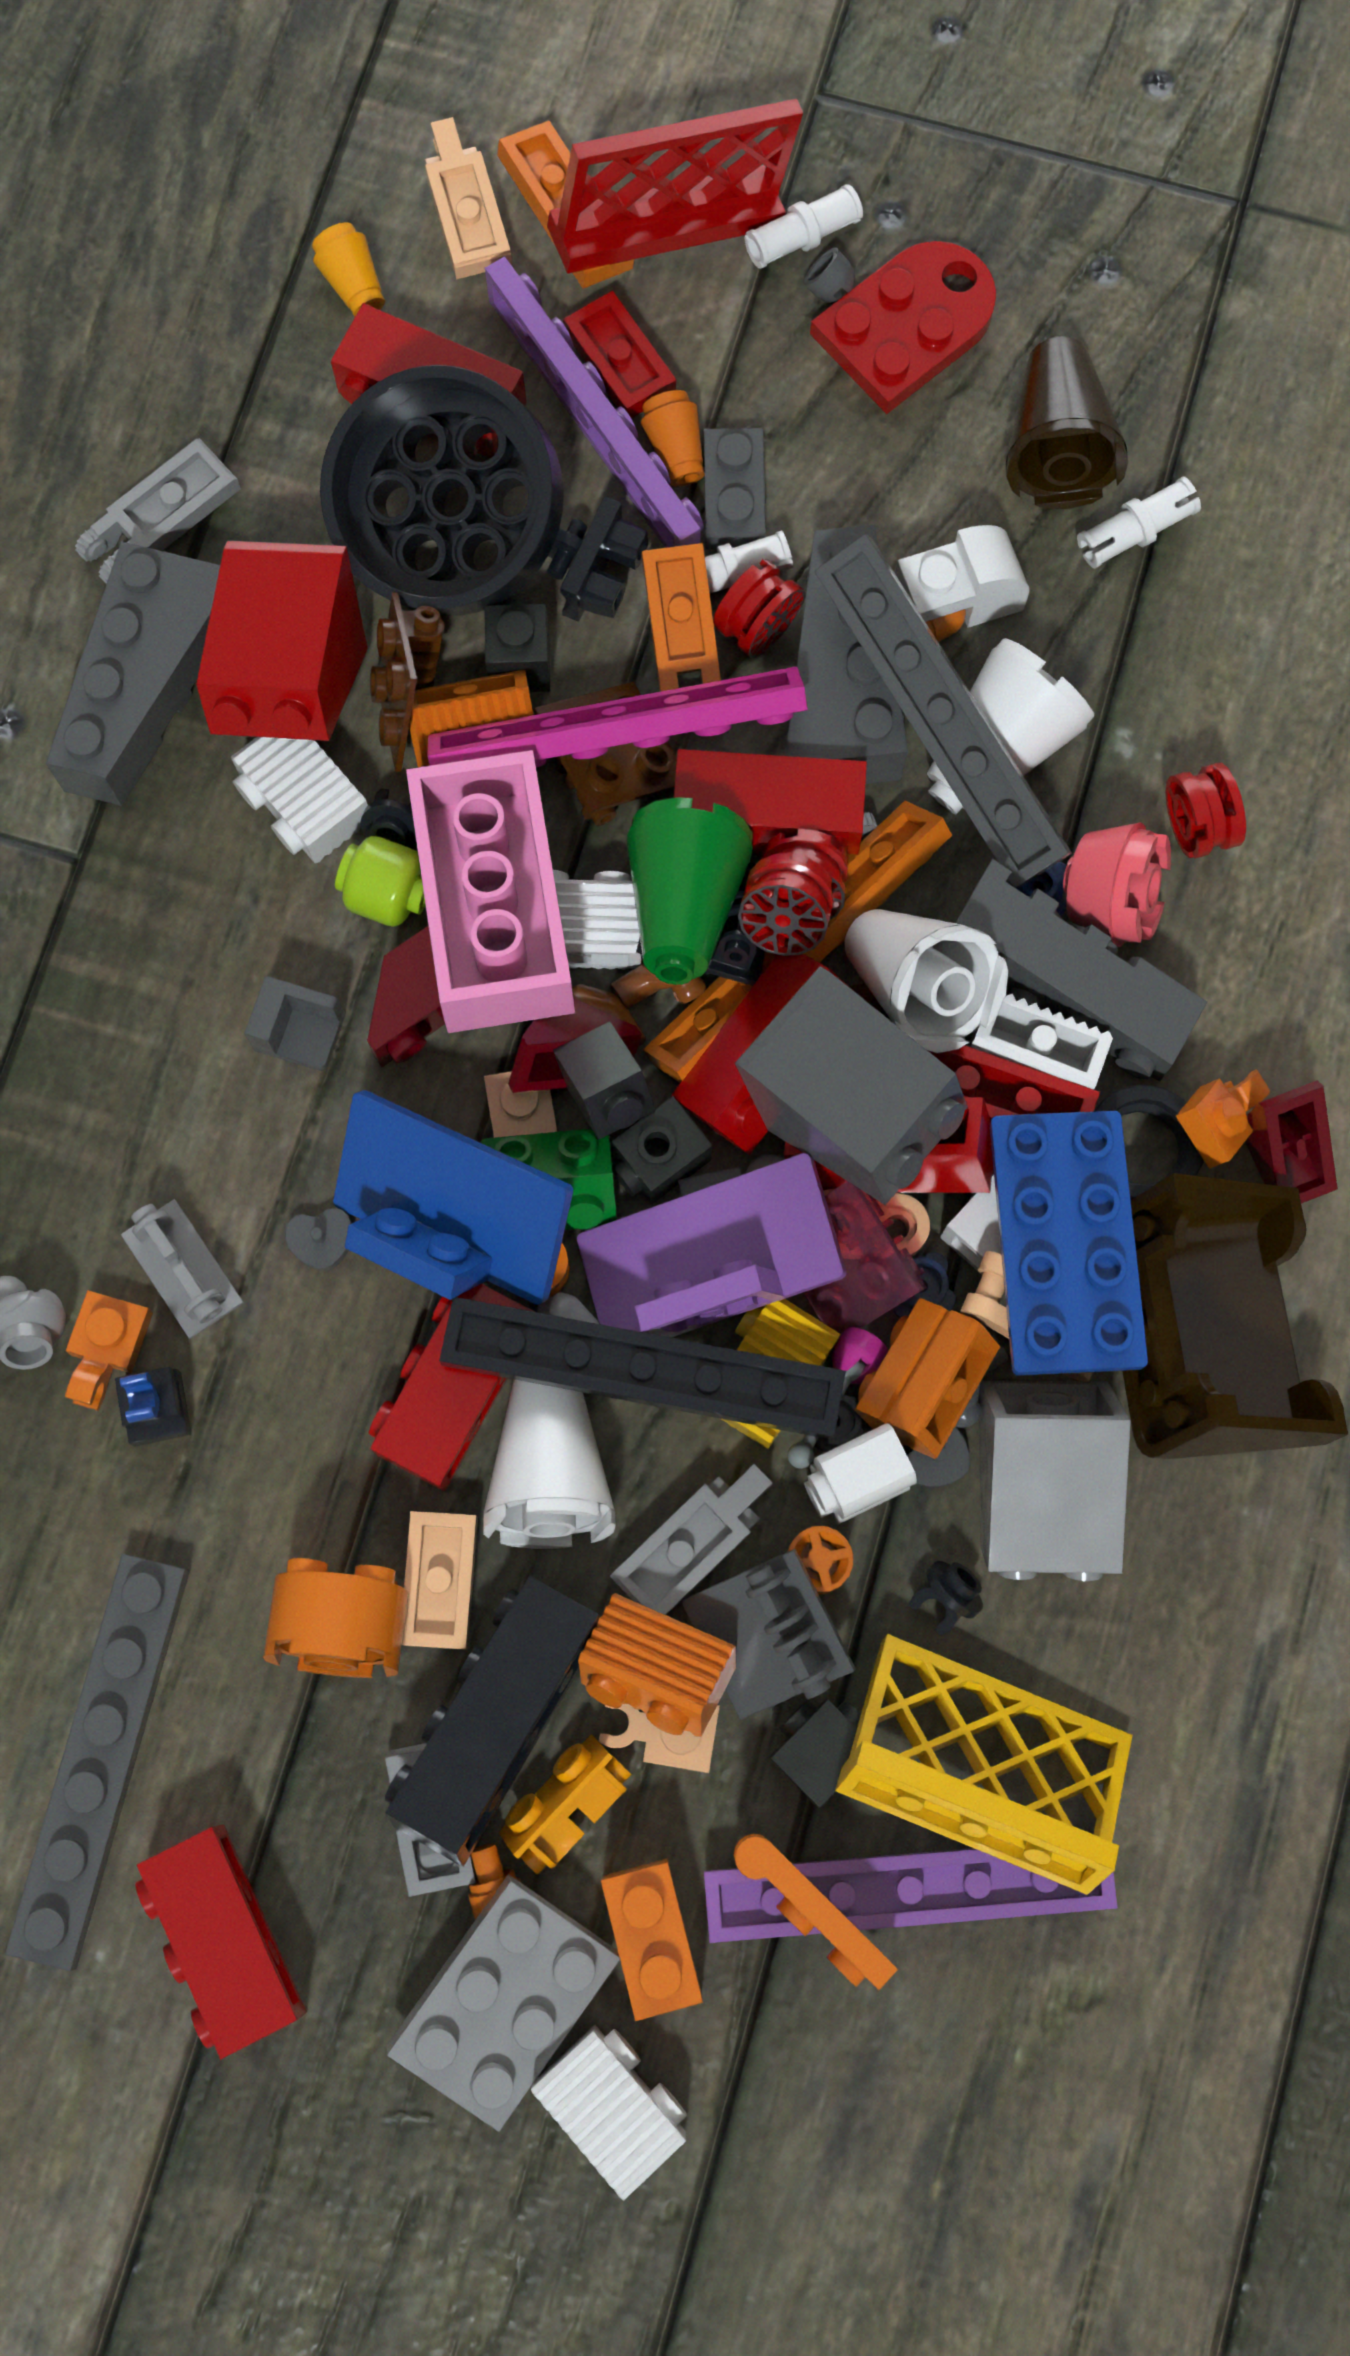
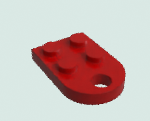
M942 241L919 243L900 252L811 321L810 335L866 394L888 414L983 338L990 326L995 307V283L984 262L970 250ZM954 274L963 275L972 282L973 287L965 292H955L945 286L943 279Z

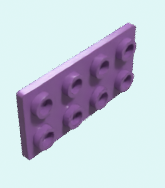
M807 1153L793 1156L582 1232L577 1236L599 1324L670 1338L841 1280L847 1275L813 1157Z

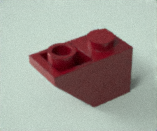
M429 925L383 957L367 1039L374 1058L381 1067H384L392 1060L396 1063L409 1060L424 1048L427 1043L425 1039L427 1036L445 1025L439 1000Z

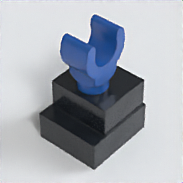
M165 1367L115 1378L122 1426L127 1430L130 1445L136 1447L192 1435L182 1374L178 1369Z

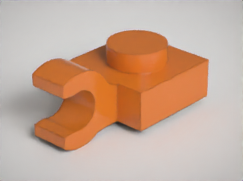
M1257 1069L1251 1071L1242 1082L1235 1086L1231 1080L1223 1084L1220 1078L1200 1086L1176 1115V1118L1209 1169L1230 1161L1253 1131L1247 1121L1246 1112L1263 1101L1270 1093L1268 1085Z
M87 1290L65 1350L71 1356L82 1359L71 1376L65 1394L66 1398L72 1399L76 1405L99 1411L105 1398L113 1369L131 1374L133 1372L153 1316V1312L149 1308Z

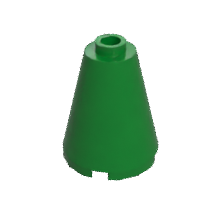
M682 797L654 801L639 809L633 816L632 826L627 833V849L643 963L660 981L673 985L686 984L692 979L702 976L707 971L753 850V833L746 821L738 814L716 803H713L712 812L692 808L693 798Z

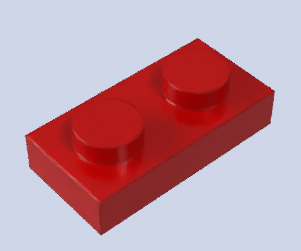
M613 290L563 319V324L570 334L573 346L585 362H590L596 368L604 383L607 394L617 408L623 407L631 418L643 412V404L651 397L663 392L676 390V378Z

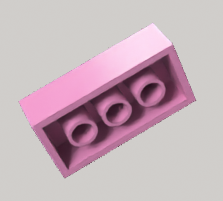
M533 750L406 769L439 1000L447 1032L453 1033L574 1014L572 984Z

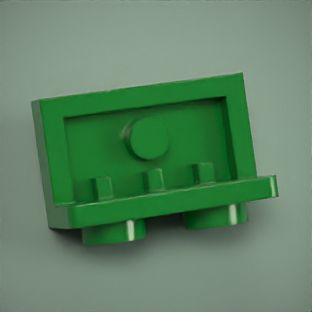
M592 1129L486 1138L481 1141L482 1144L560 1179L573 1187L565 1230L590 1229L617 1220L609 1135L598 1140Z

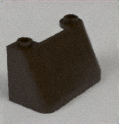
M1173 1173L1131 1200L1148 1363L1141 1370H1125L1122 1372L1133 1436L1136 1446L1141 1453L1149 1458L1179 1459L1321 1446L1348 1435L1344 1407L1335 1387L1324 1380L1310 1379L1300 1382L1277 1267L1290 1260L1298 1252L1306 1236V1222L1298 1188Z

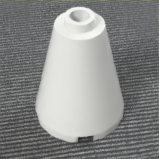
M1005 638L991 650L970 693L1024 776L1087 728V724L1094 717V712L1086 700L1064 677L1056 681L1041 669L1046 663L1044 660L1019 643ZM933 761L927 775L934 784L928 792L943 807L956 815L963 806Z
M873 909L861 914L848 929L845 938L847 958L890 1020L928 1051L940 1053L957 1050L968 1044L969 1041L965 1037L975 1030L979 1024L987 1028L996 1018L1006 996L1008 980L1006 961L999 956L994 945L996 944L995 941L977 928L898 912Z
M513 1380L482 1518L483 1535L489 1538L497 1530L500 1531V1544L530 1549L572 1547V1534L591 1531V1543L605 1539L614 1533L616 1514L583 1392Z

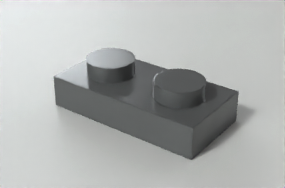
M763 428L704 429L706 549H717L718 546L730 543L731 547L734 548L765 538Z

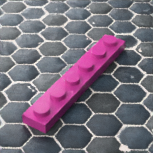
M796 666L440 732L428 736V760L430 766L533 750L537 768L545 764L547 758L571 754L575 759H590L605 754L608 751V747L633 743L634 746L639 748L655 747L666 743L671 735L694 731L699 736H714L729 731L732 728L731 724L756 720L757 723L763 725L779 724L790 720L794 716L793 713L808 710L805 687Z

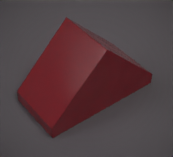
M573 998L574 1014L536 1019L522 1036L508 1085L512 1093L567 1088L553 1050L609 1021L633 1058L642 1034L637 1026Z
M1318 1080L1262 1101L1248 1113L1247 1121L1253 1131L1245 1142L1264 1184L1298 1188L1301 1204L1338 1189L1324 1086Z

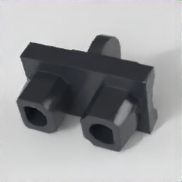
M606 496L584 540L582 539L588 528L587 525L580 520L572 519L566 531L559 529L555 543L548 555L552 558L547 569V573L551 577L562 580L567 569L570 568L560 587V593L567 600L562 610V615L578 622L585 610L610 618L615 617L626 590L625 580L603 571L609 559L636 570L642 561V551L647 550L648 532L622 519V503Z

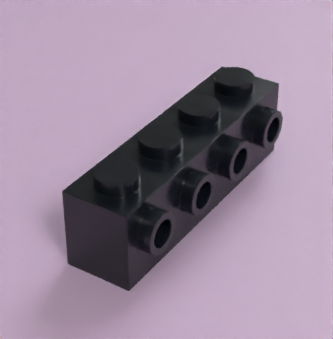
M531 1576L528 1577L520 1592L511 1589L506 1594L493 1619V1625L498 1627L485 1649L477 1646L469 1654L458 1675L457 1681L462 1684V1687L449 1708L442 1704L436 1709L422 1734V1741L427 1744L413 1767L405 1764L400 1768L386 1792L385 1801L390 1803L385 1813L393 1827L459 1866L464 1867L578 1674V1659L581 1651L585 1648L587 1640L591 1638L593 1629L598 1624V1613Z

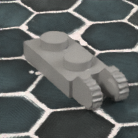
M196 438L106 509L107 514L91 525L89 530H85L80 535V538L76 541L75 550L86 562L88 560L90 562L97 560L105 552L107 553L116 546L123 533L129 540L127 543L163 551L241 489L238 479L200 438ZM118 549L106 561H103L104 563L100 566V571H98L100 573L99 577L106 584Z

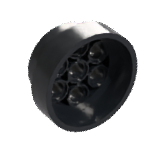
M429 365L406 369L388 376L366 390L352 403L335 427L324 455L320 478L321 508L328 535L333 545L347 546L353 575L365 586L390 601L391 594L398 593L402 606L412 610H416L420 606H430L435 608L440 616H460L483 611L484 606L498 605L520 591L535 576L547 559L555 543L563 514L564 489L561 467L556 450L542 424L527 407L503 386L480 373L455 366ZM496 433L499 443L495 455L487 461L476 462L474 447L477 440L485 434ZM428 434H436L439 444L434 457L426 462H417L415 449L419 440ZM405 487L409 496L406 509L398 516L389 517L386 510V502L389 495L394 490ZM465 487L468 492L466 508L459 515L448 517L444 508L447 495L455 488ZM515 487H526L528 503L525 509L518 515L506 516L503 510V501L506 494ZM434 540L438 547L437 560L431 568L419 571L415 563L417 549L424 542ZM494 540L498 548L495 563L486 570L478 571L473 561L476 548L484 541Z

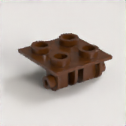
M398 593L391 594L388 618H380L378 621L377 648L379 656L382 657L381 666H372L370 672L371 700L373 703H381L382 706L379 714L381 746H390L395 772L402 771L415 690L434 686V678L437 672L436 665L439 661L440 646L444 632V622L435 608L420 606L415 611H402Z
M630 682L534 708L533 712L535 715L640 696L641 693L635 682ZM668 741L649 748H639L634 746L633 743L608 747V751L605 754L590 759H575L571 754L555 757L557 760L556 768L559 773H568L564 780L566 786L569 789H577L575 794L583 807L581 813L585 819H592L596 826L604 825L616 817L617 812L614 806L675 789L677 756Z

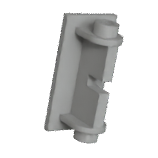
M175 1199L158 1210L153 1204H148L133 1213L131 1219L135 1225L123 1232L121 1236L189 1339L244 1303Z

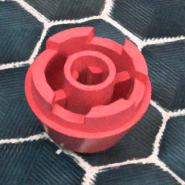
M1141 822L1084 834L1074 856L1067 863L1063 879L1064 893L1067 894L1066 904L1070 921L1083 927L1092 924L1110 936L1111 941L1117 947H1121L1125 942L1141 943V939L1150 941L1158 927L1165 902L1157 900L1161 887V869L1170 870L1171 867L1169 837L1146 830L1145 825Z

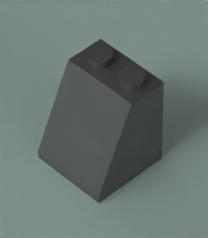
M819 967L735 1062L768 1131L801 1152L811 1155L815 1161L884 1205L889 1202L899 1189L906 1188L915 1180L921 1170L923 1160L941 1139L949 1138L958 1129L964 1117V1112L968 1108L956 1073L831 972L822 967Z

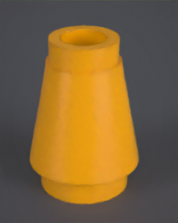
M348 222L335 224L318 234L312 243V248L315 252L313 262L346 306L351 309L354 317L362 303L381 310L385 305V299L381 293L382 290L366 236L361 232H356L353 224Z

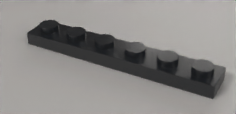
M458 1297L452 1299L439 1359L441 1366L833 1440L835 1436L846 1373L845 1370Z

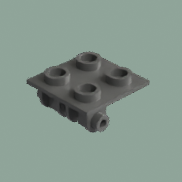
M796 1549L681 1600L694 1628L736 1646V1669L725 1690L740 1720L804 1693L806 1699L816 1697L831 1687L829 1682L856 1670Z

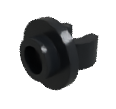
M381 788L375 794L374 802L370 803L363 812L360 822L362 833L366 838L379 836L413 849L417 842L411 801L409 805H406L402 802L388 799L389 789Z
M935 1561L927 1569L928 1582L924 1583L917 1590L909 1604L915 1611L928 1599L940 1601L946 1609V1615L934 1631L938 1635H943L953 1629L961 1616L971 1619L982 1611L983 1602L979 1595L982 1587L975 1575L962 1564L954 1562L950 1565L943 1561Z

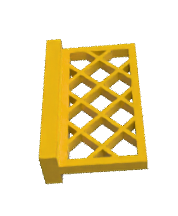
M887 1634L880 1643L850 1756L841 1767L835 1791L1088 1895L1115 1871L1119 1845L1112 1843L1133 1735ZM895 1660L916 1669L927 1690L904 1699L890 1675L893 1661ZM963 1688L977 1694L989 1715L966 1725L949 1693ZM885 1697L889 1706L881 1708L883 1698ZM934 1700L951 1732L927 1741L911 1709ZM1021 1714L1038 1719L1051 1741L1028 1750L1011 1719ZM894 1716L913 1747L899 1754L872 1743L876 1725ZM996 1726L1013 1758L990 1767L973 1735ZM1086 1739L1110 1749L1106 1770L1091 1776L1072 1744ZM958 1742L975 1774L963 1780L946 1774L934 1752ZM1057 1751L1075 1784L1053 1793L1035 1760ZM1020 1768L1038 1801L1024 1806L1009 1800L997 1777ZM1103 1783L1101 1793L1097 1786ZM1082 1793L1096 1817L1094 1834L1073 1826L1060 1803Z

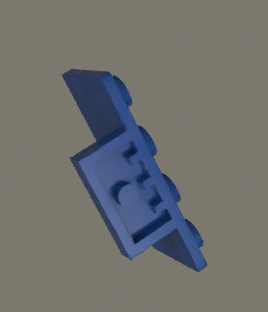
M367 1090L355 1093L352 1097L333 1200L337 1208L360 1219L349 1224L344 1248L449 1300L489 1281L536 1305L547 1301L572 1200L573 1187L560 1179Z
M1118 1111L994 1116L989 1127L1013 1373L1016 1375H1039L1143 1369L1148 1363L1121 1114Z

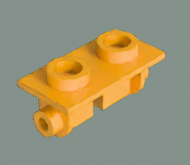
M590 1734L582 1744H574L562 1753L553 1767V1775L535 1794H527L515 1803L506 1817V1825L498 1833L512 1854L517 1859L521 1858L536 1874H539L546 1866L553 1869L585 1834L569 1816L579 1808L595 1824L627 1790L623 1783L632 1774Z

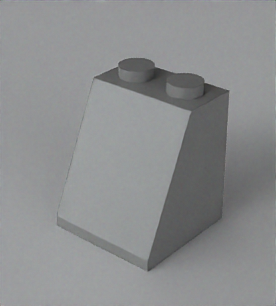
M982 1379L979 1392V1404L982 1409L979 1418L981 1551L988 1572H997L1000 1576L1013 1580L1032 1579L1036 1577L1037 1573H1063L1066 1577L1079 1581L1098 1580L1102 1578L1103 1574H1122L1131 1420L1108 1381Z

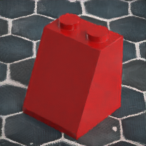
M227 541L222 554L196 683L210 734L330 740L368 650L347 546Z

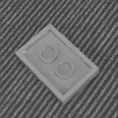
M508 1874L496 1890L495 1895L484 1907L386 2045L387 2056L499 2132L619 1962V1953L614 1947Z

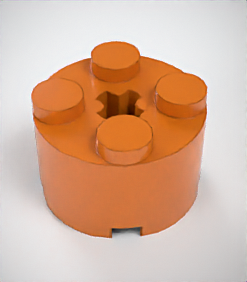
M307 1558L288 1559L286 1572L275 1576L263 1659L268 1663L280 1666L283 1653L299 1657L298 1671L355 1678H372L373 1665L383 1664L386 1677L396 1676L399 1671L409 1593L408 1590L399 1586L394 1581L396 1571L382 1566L358 1565L355 1566L354 1575L327 1572L328 1564L323 1561Z

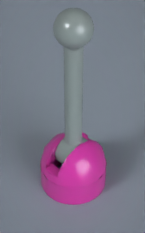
M856 1327L846 1328L842 1332L831 1356L833 1368L846 1371L841 1399L850 1384H861L867 1374L877 1371L888 1352L886 1345L878 1337ZM805 1435L801 1442L793 1444L789 1448L787 1455L790 1464L799 1469L808 1467L813 1462L814 1452L812 1448L819 1437Z

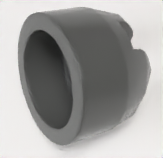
M832 248L819 257L810 267L804 277L803 284L822 301L835 303L842 298L839 291L841 287L847 292L853 289L856 280L855 271L849 260L837 248Z

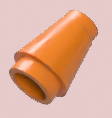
M671 390L651 397L642 406L645 416L641 420V425L653 449L663 461L669 473L671 486L682 487L701 480L705 473L702 466L703 458L697 404L690 402L688 393L684 390Z

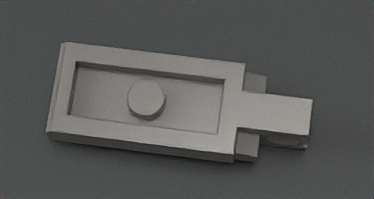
M753 1464L731 1487L720 1476L709 1486L704 1484L623 1562L610 1577L634 1602L667 1615L751 1533L750 1529L760 1518L750 1507L772 1486L773 1482L758 1466Z

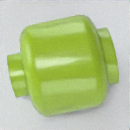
M370 836L360 845L353 843L347 848L337 871L335 889L342 892V900L348 911L391 927L402 924L410 912L419 915L423 912L426 904L417 850L379 836Z

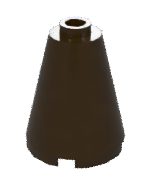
M1056 336L1039 343L1029 355L1006 458V477L1012 492L1020 497L1021 490L1033 496L1035 506L1045 509H1072L1092 504L1103 498V488L1115 479L1118 486L1124 479L1128 465L1127 446L1085 345L1074 338Z

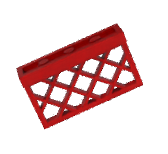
M797 98L572 144L561 207L549 211L547 228L567 274L747 235V231L755 230L784 216L786 211L778 195L803 116V111ZM778 126L759 143L753 140L764 130ZM724 138L705 154L699 152L711 140ZM669 149L651 165L648 166L643 162L654 152ZM741 149L747 152L727 169L721 167L723 163ZM686 160L691 163L687 169L672 181L666 178ZM612 161L596 176L591 177L587 174L589 165ZM630 172L636 175L618 192L611 189Z

